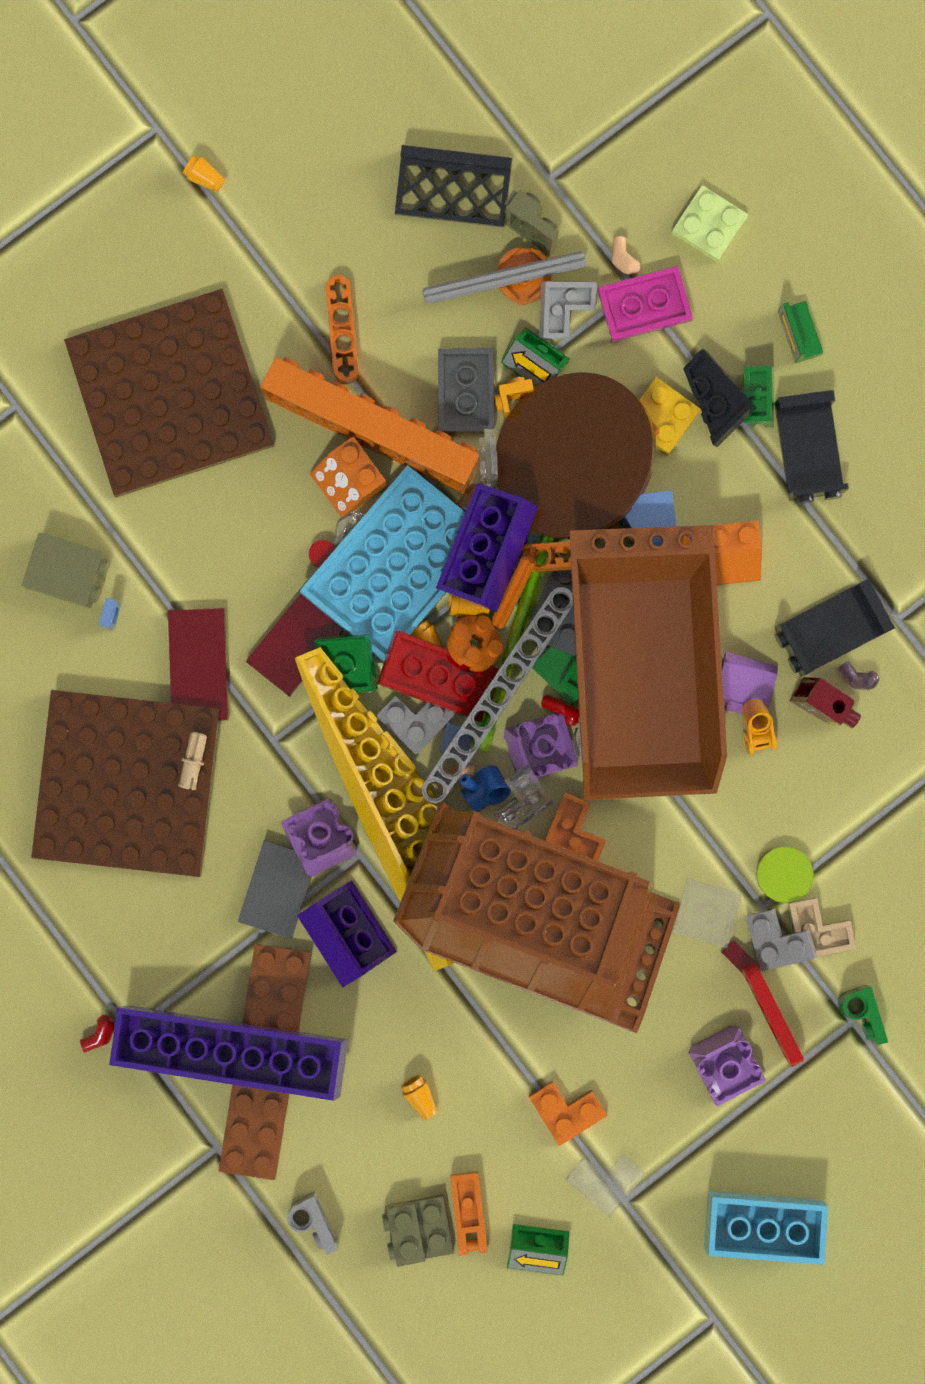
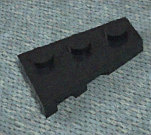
M702 348L683 370L694 398L699 403L702 411L701 416L711 434V442L713 446L718 447L757 407L710 353Z

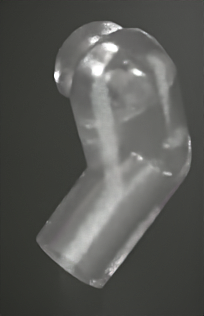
M350 512L337 521L333 539L335 547H338L364 515L361 512Z

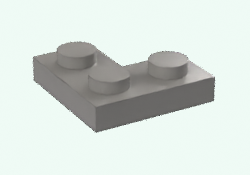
M541 281L539 337L569 338L570 310H596L597 282Z
M396 696L376 715L416 755L455 716L453 712L429 703L415 715Z
M775 908L745 916L761 971L817 958L810 930L783 936Z

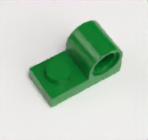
M863 985L844 992L838 1000L840 1012L854 1020L865 1019L866 1023L862 1024V1028L867 1040L871 1039V1042L876 1045L888 1043L872 987ZM852 998H858L860 1001L859 1009L854 1013L849 1012L848 1002Z

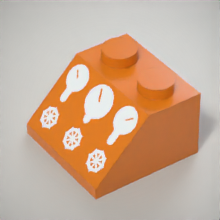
M354 436L330 452L310 473L342 519L387 488L386 480Z

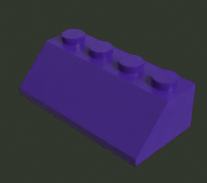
M477 483L436 589L497 612L538 507L525 498Z

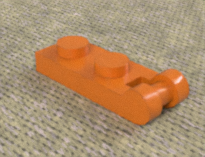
M479 1171L450 1174L459 1256L468 1255V1252L471 1251L487 1253ZM477 1232L478 1239L466 1240V1233Z

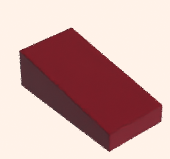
M734 940L721 951L741 973V968L755 962Z

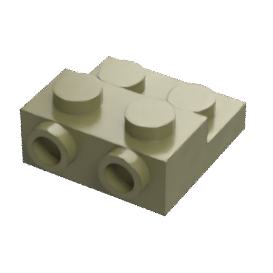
M514 190L505 202L507 206L504 212L506 214L505 225L550 256L557 245L559 233L556 229L557 226L548 218L543 217L541 219L543 206L535 195L530 192L525 194L521 190L518 192Z
M443 1194L387 1205V1214H382L385 1232L391 1231L392 1242L387 1243L390 1261L396 1260L397 1267L425 1262L428 1258L454 1254Z

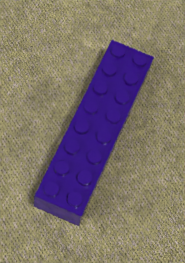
M127 1005L117 1008L109 1065L334 1101L341 1096L348 1039Z

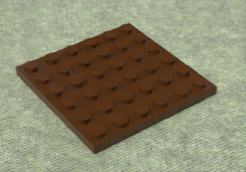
M223 288L64 339L115 498L274 447Z
M51 690L31 858L201 877L220 709ZM192 732L202 733L207 737L202 757L204 765L200 767L196 790L178 786L184 763L181 759L186 755L189 737Z

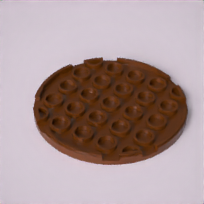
M579 372L564 374L545 381L535 387L533 392L527 393L518 402L501 429L494 457V471L498 490L525 498L538 507L530 529L542 535L570 539L569 531L608 529L632 510L631 507L639 496L644 494L653 473L651 470L654 455H656V439L652 421L641 401L624 385L607 376Z

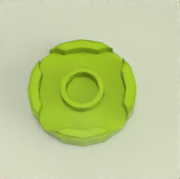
M785 846L768 851L759 861L756 871L758 886L762 892L770 899L783 903L798 901L806 895L812 886L814 875L811 862L806 855L796 848Z

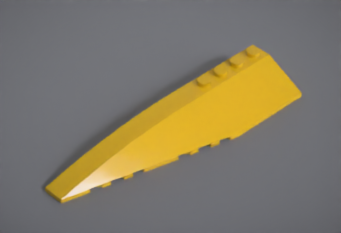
M321 647L296 657L295 661L346 790L401 902L440 802L432 803L424 798L422 786L426 779L423 780L415 771L416 766L388 731H383L376 722L378 720L371 710L367 711L358 699L360 696L353 688H348L342 679L343 675ZM429 784L427 794L431 798H437L431 791L432 786ZM424 951L434 971L454 963Z

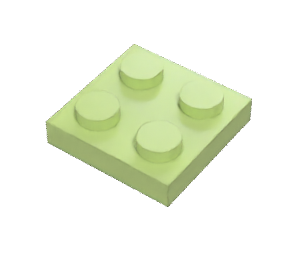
M702 185L673 228L671 234L718 263L747 219L748 214Z

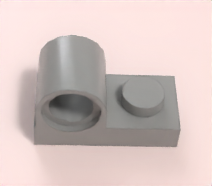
M316 1192L296 1201L290 1208L287 1217L290 1228L301 1233L315 1228L316 1232L313 1233V1237L318 1248H324L326 1255L336 1251L339 1245ZM300 1209L308 1212L310 1219L307 1222H299L296 1220L294 1212Z

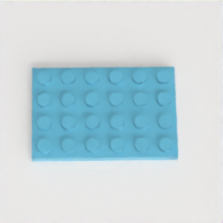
M407 465L299 592L350 635L369 634L372 653L384 662L394 631L398 630L411 635L415 628L421 624L446 594V592L436 589V586L462 523L465 511Z

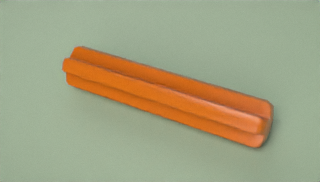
M523 555L506 588L499 609L491 619L493 626L503 629L507 624L536 564L534 558Z

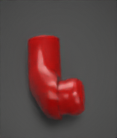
M548 694L543 697L541 707L565 716L567 725L575 726L579 723L578 707Z
M104 1014L98 1017V1025L94 1035L80 1039V1045L84 1053L107 1045L110 1042L115 1028V1023L110 1015Z

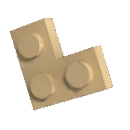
M817 898L788 903L793 932L810 930L817 956L856 949L850 920L823 925Z

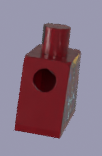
M803 677L790 699L791 703L828 724H845L850 728H854L861 718V714L851 709L855 702L854 699L822 678Z

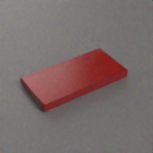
M395 630L377 684L468 718L498 673L499 668L491 666L484 671L470 670L471 667L456 663L448 649ZM478 712L474 716V720L481 722L485 712Z

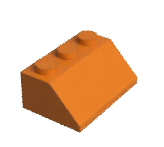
M759 521L713 525L717 585L760 581L762 545ZM681 536L682 544L689 545V537Z

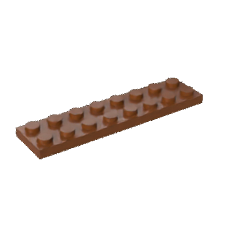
M255 944L242 1023L299 1031L311 952ZM232 1085L218 1172L269 1180L276 1179L289 1094Z

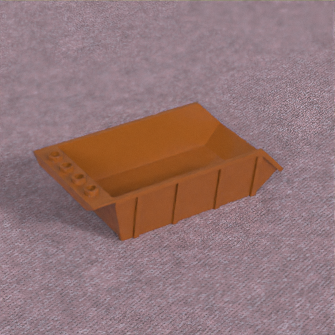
M713 525L569 531L584 799L717 794L727 759V741ZM681 536L689 537L690 544H682ZM659 537L662 542L661 546H655L652 543V538ZM624 538H630L633 546L626 547L623 544ZM601 539L604 542V548H597L594 541Z
M440 802L393 922L423 951L637 1034L672 933L680 903L654 894L650 882L637 877V874L634 872L626 873L586 857L587 854L580 852L577 854L533 837L531 832L525 830L520 832L480 816L481 813L474 811V813L456 810L445 802ZM659 921L662 924V928H656L653 922ZM645 946L652 947L654 953L648 954L645 951ZM636 972H642L645 975V980L638 979ZM627 999H635L636 1006L629 1005Z

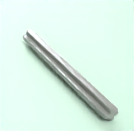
M578 251L425 287L423 289V296L426 304L583 268L586 265L584 253Z

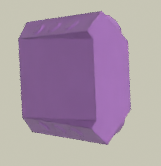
M725 652L722 660L725 711L742 714V706L751 699L762 700L769 710L778 666Z
M558 713L505 728L503 738L508 746L515 770V777L520 782L578 765L563 715Z
M329 798L281 822L308 876L315 877L318 873L347 859L350 860L357 852L353 843V832L343 824L339 817V810Z
M728 1026L727 1029L697 1044H692L689 1050V1054L716 1106L764 1083L766 1080L752 1053V1048L739 1026Z

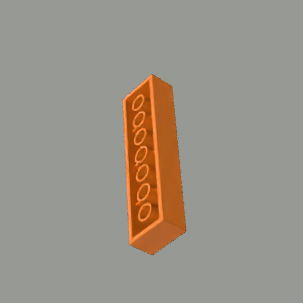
M284 357L283 360L274 358L260 386L265 400L347 439L354 436L361 446L405 467L408 465L416 472L465 494L479 466L480 454L476 453L477 449L464 442L461 445L450 441L451 436L442 431L436 430L435 433L425 429L426 425L417 419L411 418L408 421L400 417L401 413L389 406H385L383 409L375 405V400L364 394H360L358 397L350 393V389L344 384L336 381L334 384L323 380L324 376L311 369L306 372L298 368L299 364L289 358Z

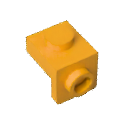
M524 377L510 379L508 384L499 385L498 394L494 395L496 409L497 411H502L503 418H507L510 414L508 401L522 399L527 393L534 391L532 379L525 380Z

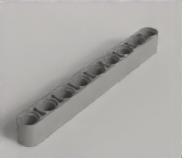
M558 587L550 593L424 782L422 794L427 801L438 803L446 798L571 610L573 595L569 589ZM558 594L565 595L568 599V606L557 608L553 603V597ZM541 618L550 619L553 623L552 630L549 632L540 631L537 621ZM526 641L534 642L537 646V653L532 656L525 655L521 649L522 644ZM515 664L521 668L522 675L518 679H510L506 675V668L509 665ZM501 688L505 691L506 699L502 703H495L491 700L490 692L493 689ZM480 711L487 712L490 716V723L485 727L477 726L474 721V716ZM463 735H470L474 738L475 745L469 751L462 750L458 745L459 738ZM453 758L458 762L459 769L455 774L449 775L443 771L442 765L446 759ZM438 782L442 785L443 793L439 798H431L427 794V787L430 783Z

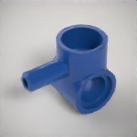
M489 765L480 769L475 774L474 780L467 774L462 775L460 778V783L465 787L461 790V793L469 806L476 812H480L488 805H497L505 801L511 793L509 785L499 768L495 765Z

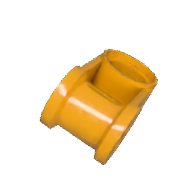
M760 699L748 700L741 709L744 728L743 738L748 755H753L754 751L762 749H777L773 719L765 703Z

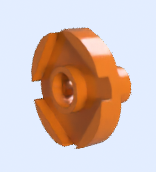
M514 248L501 258L498 270L547 258L542 252L534 248ZM552 275L499 287V289L509 300L519 305H527L541 298V281H551Z
M483 615L460 618L451 627L450 634L447 637V648L453 660L459 665L465 664L471 667L470 670L472 671L487 670L498 660L504 651L498 631L492 625L491 620ZM472 638L479 643L480 649L476 645L471 646L470 641Z

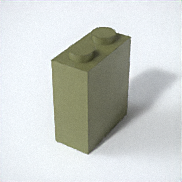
M39 532L21 586L28 590L91 609L92 604L97 603L100 597L101 587H98L101 576H106L110 561L107 560L108 555L102 551Z

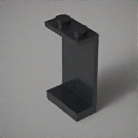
M834 390L778 397L774 403L789 501L797 500V504L810 503L814 501V497L825 496V500L838 499L842 497L841 494L849 489L848 483L843 484L831 407L836 401Z
M868 578L837 596L775 627L777 633L774 635L779 646L782 649L786 648L790 656L788 663L795 674L799 672L802 677L895 629Z

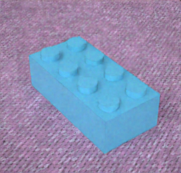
M708 1191L704 1249L708 1256L824 1265L828 1205L819 1199Z

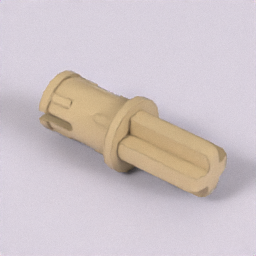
M198 732L190 734L186 755L181 759L184 762L178 786L181 788H191V790H196L200 767L204 765L202 757L207 739L205 734Z

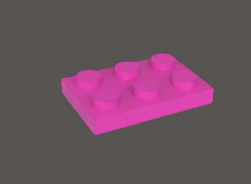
M678 266L608 284L597 289L612 343L691 322L693 319Z

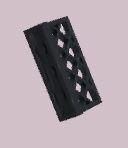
M408 145L401 146L395 215L504 228L505 202L508 197L512 158ZM406 165L418 167L424 176L411 185L405 177ZM423 167L432 169L426 172ZM438 169L445 170L451 177L440 188L430 177ZM451 171H459V173L454 176ZM465 172L473 173L479 181L467 192L457 180ZM478 174H484L486 176L483 179H481ZM492 176L504 177L503 188L496 194H493L484 183ZM427 178L436 191L423 200L414 188ZM405 182L409 188L403 192ZM455 182L463 195L451 204L442 191ZM482 185L491 198L478 207L469 194ZM410 191L421 202L413 210L401 209L402 198ZM439 194L448 207L441 213H433L427 206V203ZM502 194V200L500 204V202L497 200V197ZM464 198H467L476 209L468 216H460L454 208ZM494 201L500 208L499 220L487 219L481 210ZM424 206L428 212L418 210ZM449 210H452V212H453L455 215H450V214H446V213H447ZM479 213L482 218H476L473 216Z

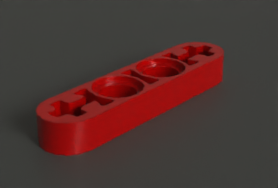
M753 962L741 968L790 1067H793L803 1062L802 1053L758 966Z

